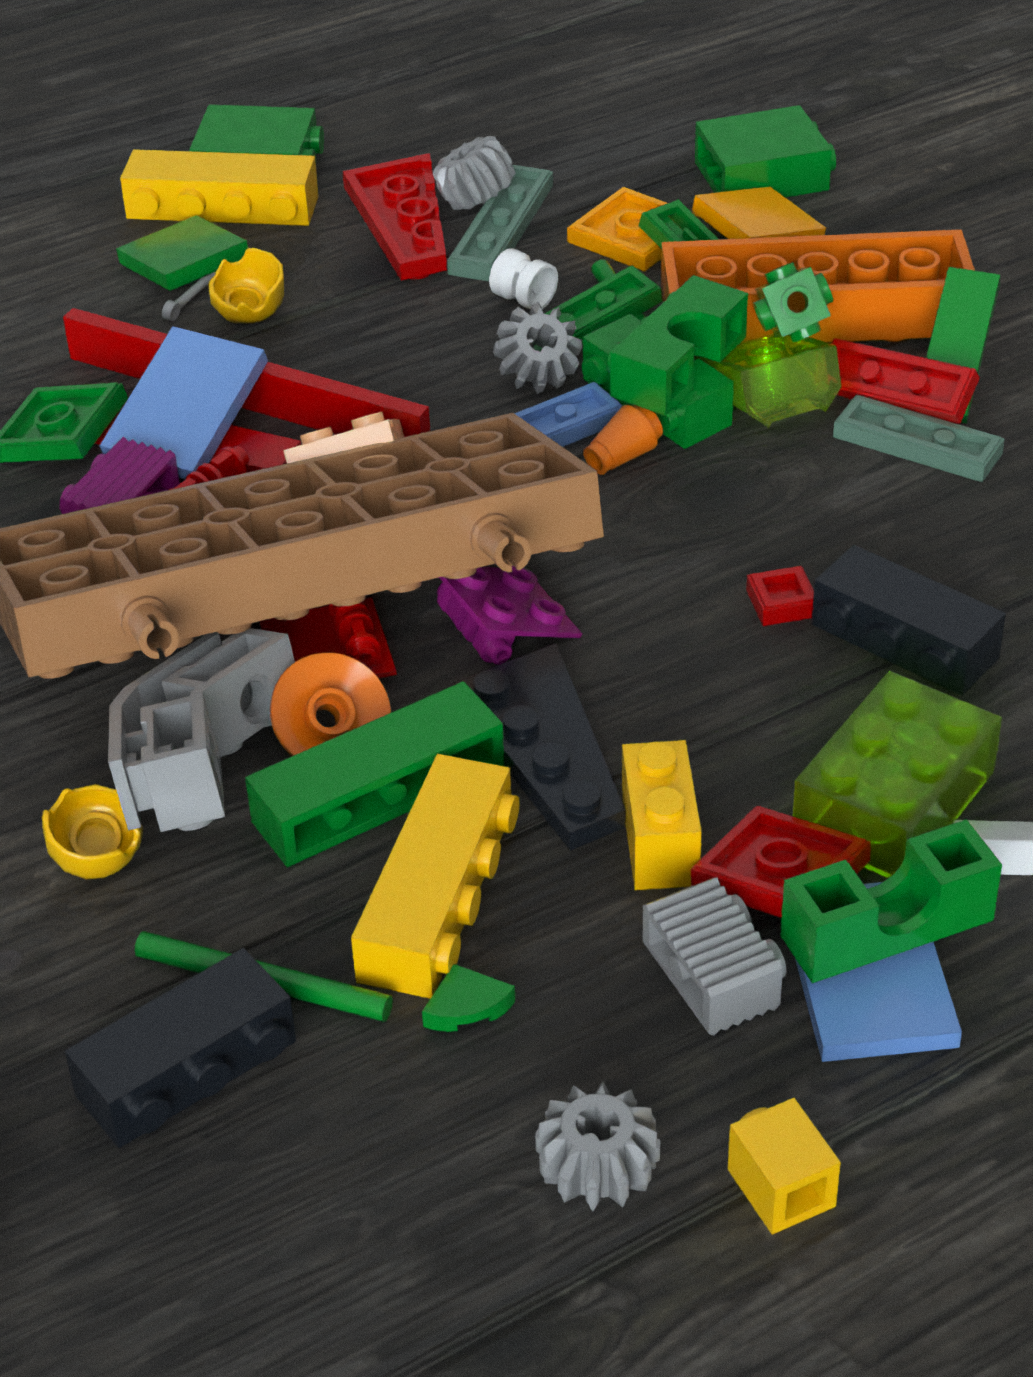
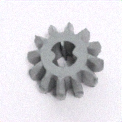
M486 136L484 138L477 137L469 143L464 142L459 148L451 150L448 156L440 159L432 174L437 182L436 186L445 201H448L453 210H461L463 208L471 209L477 204H484L491 197L498 196L499 191L509 186L516 172L512 166V159L503 145L497 141L495 136Z
M539 302L532 305L529 314L520 307H517V309L512 311L510 321L504 320V322L500 323L497 330L500 340L496 341L493 353L494 357L503 359L499 367L501 375L512 373L517 375L514 383L516 389L523 387L526 381L532 382L537 394L544 391L547 382L558 389L564 384L566 375L575 373L579 365L576 356L581 352L582 339L573 337L576 330L575 321L564 323L559 321L561 315L559 307L553 309L550 315L543 313ZM538 345L542 347V350L540 352L533 349V347Z
M604 1082L601 1083L595 1094L587 1095L573 1085L568 1095V1102L550 1100L548 1110L545 1112V1121L539 1123V1129L535 1135L536 1152L540 1155V1173L544 1177V1182L546 1184H558V1192L561 1194L564 1203L579 1195L586 1196V1202L589 1204L592 1212L600 1202V1198L610 1197L623 1207L626 1199L629 1197V1189L646 1191L648 1183L651 1181L652 1169H655L656 1162L660 1161L661 1141L657 1139L656 1120L652 1115L651 1108L637 1107V1100L634 1098L632 1089L616 1097L611 1096Z

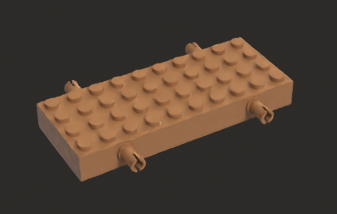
M509 413L398 438L392 442L376 443L0 528V624L28 677L38 675L41 678L50 679L65 676L74 670V666L99 661L105 664L123 662L133 657L135 651L140 650L147 657L160 659L156 649L160 648L164 656L168 657L176 648L190 644L193 641V637L213 632L224 635L237 634L248 630L254 622L271 618L294 620L307 615L311 608L328 604L351 606L364 601L366 595L385 590L396 593L409 592L419 588L422 581L442 576L448 579L466 578L475 574L476 568L496 564L501 570L506 572H512L513 565L519 571L528 564L532 554L549 550L572 552L581 549L586 541L604 537L597 471L516 414Z

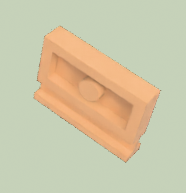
M378 412L351 420L354 430L333 435L331 427L303 434L300 436L302 445L283 450L286 462L288 464L376 443L395 441V439L404 437L400 420H385L383 413Z

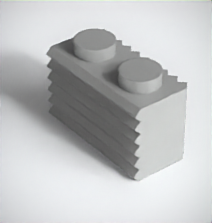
M717 877L643 905V943L708 1034L715 1036L720 1029L727 1031L732 1024L739 1026L744 1019L751 1021L756 1014L763 1016L768 1009L772 1011L777 1009L781 1003L782 978L786 976L787 972L783 954L773 940L761 939L759 931L754 930L744 901L736 894L727 895L725 887L720 886Z

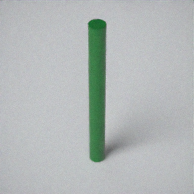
M142 931L135 943L136 957L197 973L232 955L231 953L147 931ZM256 960L291 998L386 1022L391 1013L392 995Z

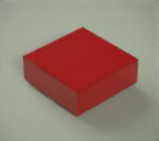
M802 566L747 575L746 591L762 626L812 618L814 589Z

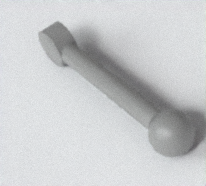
M216 272L200 278L177 300H168L163 306L162 317L174 322L178 318L181 308L209 284V281L215 276Z

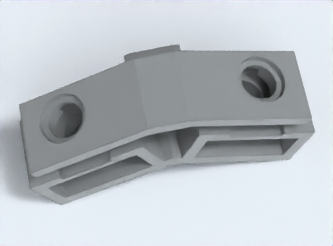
M249 628L244 632L232 634L223 640L222 643L219 633L206 634L121 690L109 705L108 763L128 831L141 828V811L154 808L160 832L176 828L183 831L197 830L207 826L214 819L225 817L221 757L238 751L246 739L263 727L272 725L270 700L273 689L284 671L295 663L288 634Z

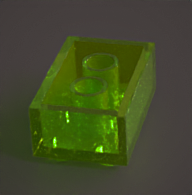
M888 671L795 780L793 817L871 841L870 861L864 868L890 878L904 860L907 839L953 824V820L958 819L993 774L1002 717L912 679Z

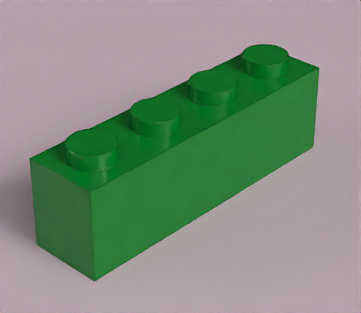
M464 681L246 776L245 781L251 822L288 868L410 812L437 754L504 766L503 723Z

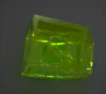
M774 334L741 342L720 363L700 356L695 357V360L699 358L733 380V405L768 428L774 421L816 409L826 412L842 387L836 345L812 337L792 342L790 335L775 337Z

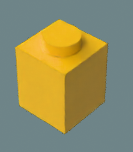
M795 1098L770 1108L761 1107L754 1109L744 1115L739 1121L730 1124L728 1171L772 1235L836 1207L841 1162Z

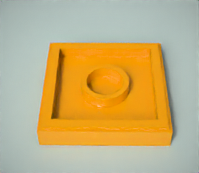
M622 187L567 227V242L623 264L633 265L636 269L645 272L661 260L662 249L638 226L643 212L665 205L667 202ZM692 212L700 220V217Z
M772 187L695 195L692 211L727 239L825 235L826 231L825 226Z

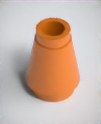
M634 404L632 406L623 405L591 441L590 445L583 450L584 458L587 464L597 471V474L604 475L609 470H613L655 449L657 440L663 434L662 424L653 411Z

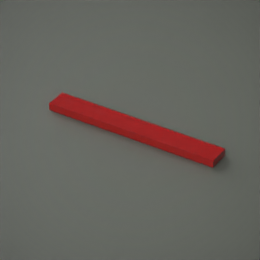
M72 308L63 316L70 359L141 379L167 336L166 333ZM267 362L241 407L317 430L331 427L334 435L354 430L351 420L378 412L383 413L385 420L399 419L404 437L430 431L429 406Z

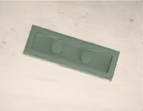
M855 395L835 420L833 429L834 438L982 483L1003 454L1005 440L993 434L860 395Z

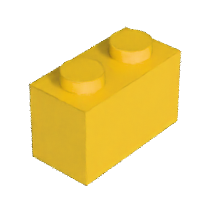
M686 740L622 744V802L626 810L625 824L635 890L691 887V868L701 859V826Z

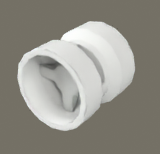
M510 248L503 251L495 260L490 272L489 285L492 292L507 300L516 298L518 304L528 309H531L533 304L539 302L543 309L549 304L556 292L558 272L553 265L540 259L531 261L527 254Z

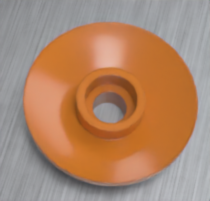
M337 653L312 654L290 665L277 681L270 700V718L274 733L280 744L291 756L391 713L387 692L378 677L358 660ZM319 710L329 711L335 718V726H322L317 721L316 712Z

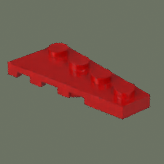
M430 153L342 171L344 189L401 281L406 279H423L430 274L447 271L445 243L439 217V206L435 192Z

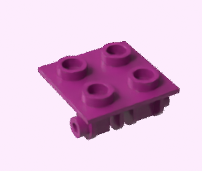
M512 565V572H506L497 567L476 568L475 574L466 578L448 579L443 576L439 577L443 582L437 589V603L439 607L451 618L465 639L473 642V647L485 662H493L496 665L505 663L512 655L511 646L516 636L581 638V631L567 617L564 607L546 593L537 582L535 574L526 568L518 571Z

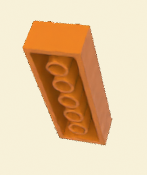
M962 229L662 242L661 292L664 302L670 293L679 289L693 275L747 292L746 338L736 348L744 349L754 345L776 344L800 346L804 343L832 342L833 338L850 342L870 340L899 342L904 339L931 338L948 267L974 271L975 269ZM791 262H794L797 270L811 267L814 275L822 273L833 297V302L827 304L831 316L818 321L822 330L797 342H792L790 335L775 337L772 329L765 332L753 306V302L759 300L755 288L768 283L764 274ZM793 292L787 300L789 309L795 313L802 311L806 304L800 292Z

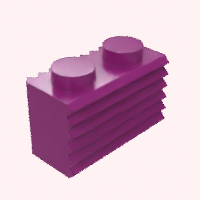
M123 436L106 454L101 453L95 457L91 469L76 484H69L64 489L59 500L60 511L62 514L175 488L180 484L176 456L171 450L165 452L161 447L156 450L152 444L147 447L143 442L137 444L134 439L129 442Z

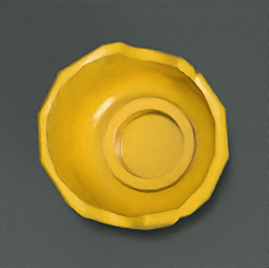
M257 248L246 249L242 259L237 262H229L223 259L215 276L211 278L208 284L211 305L227 321L232 323L249 324L269 318L283 302V264L272 253Z
M97 784L73 790L66 788L62 790L53 806L49 810H44L42 814V828L49 856L64 872L83 879H97L110 876L125 867L140 847L143 826L141 825V828L128 831L116 789Z

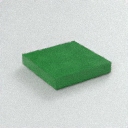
M195 215L118 247L116 250L121 265L172 291L216 272L223 259L229 262L241 260L245 250L248 249L247 240Z
M115 382L34 388L0 430V463L83 459L128 400L123 384Z

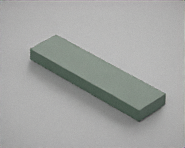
M512 165L516 173L509 186L499 191L498 196L491 197L484 203L448 258V275L489 281L491 268L497 257L506 249L516 247L553 187V171Z

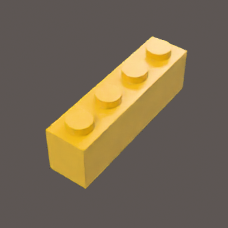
M133 149L120 177L126 219L183 221L197 215L209 222L309 226L319 197L315 156Z
M442 754L436 755L352 934L351 942L356 983L431 999L439 986L443 974L449 973L453 964L457 965L461 948V931L464 925L472 926L475 923L481 902V884L484 877L490 879L494 877L499 864L500 840L503 832L512 833L517 822L519 797L511 795L509 767Z

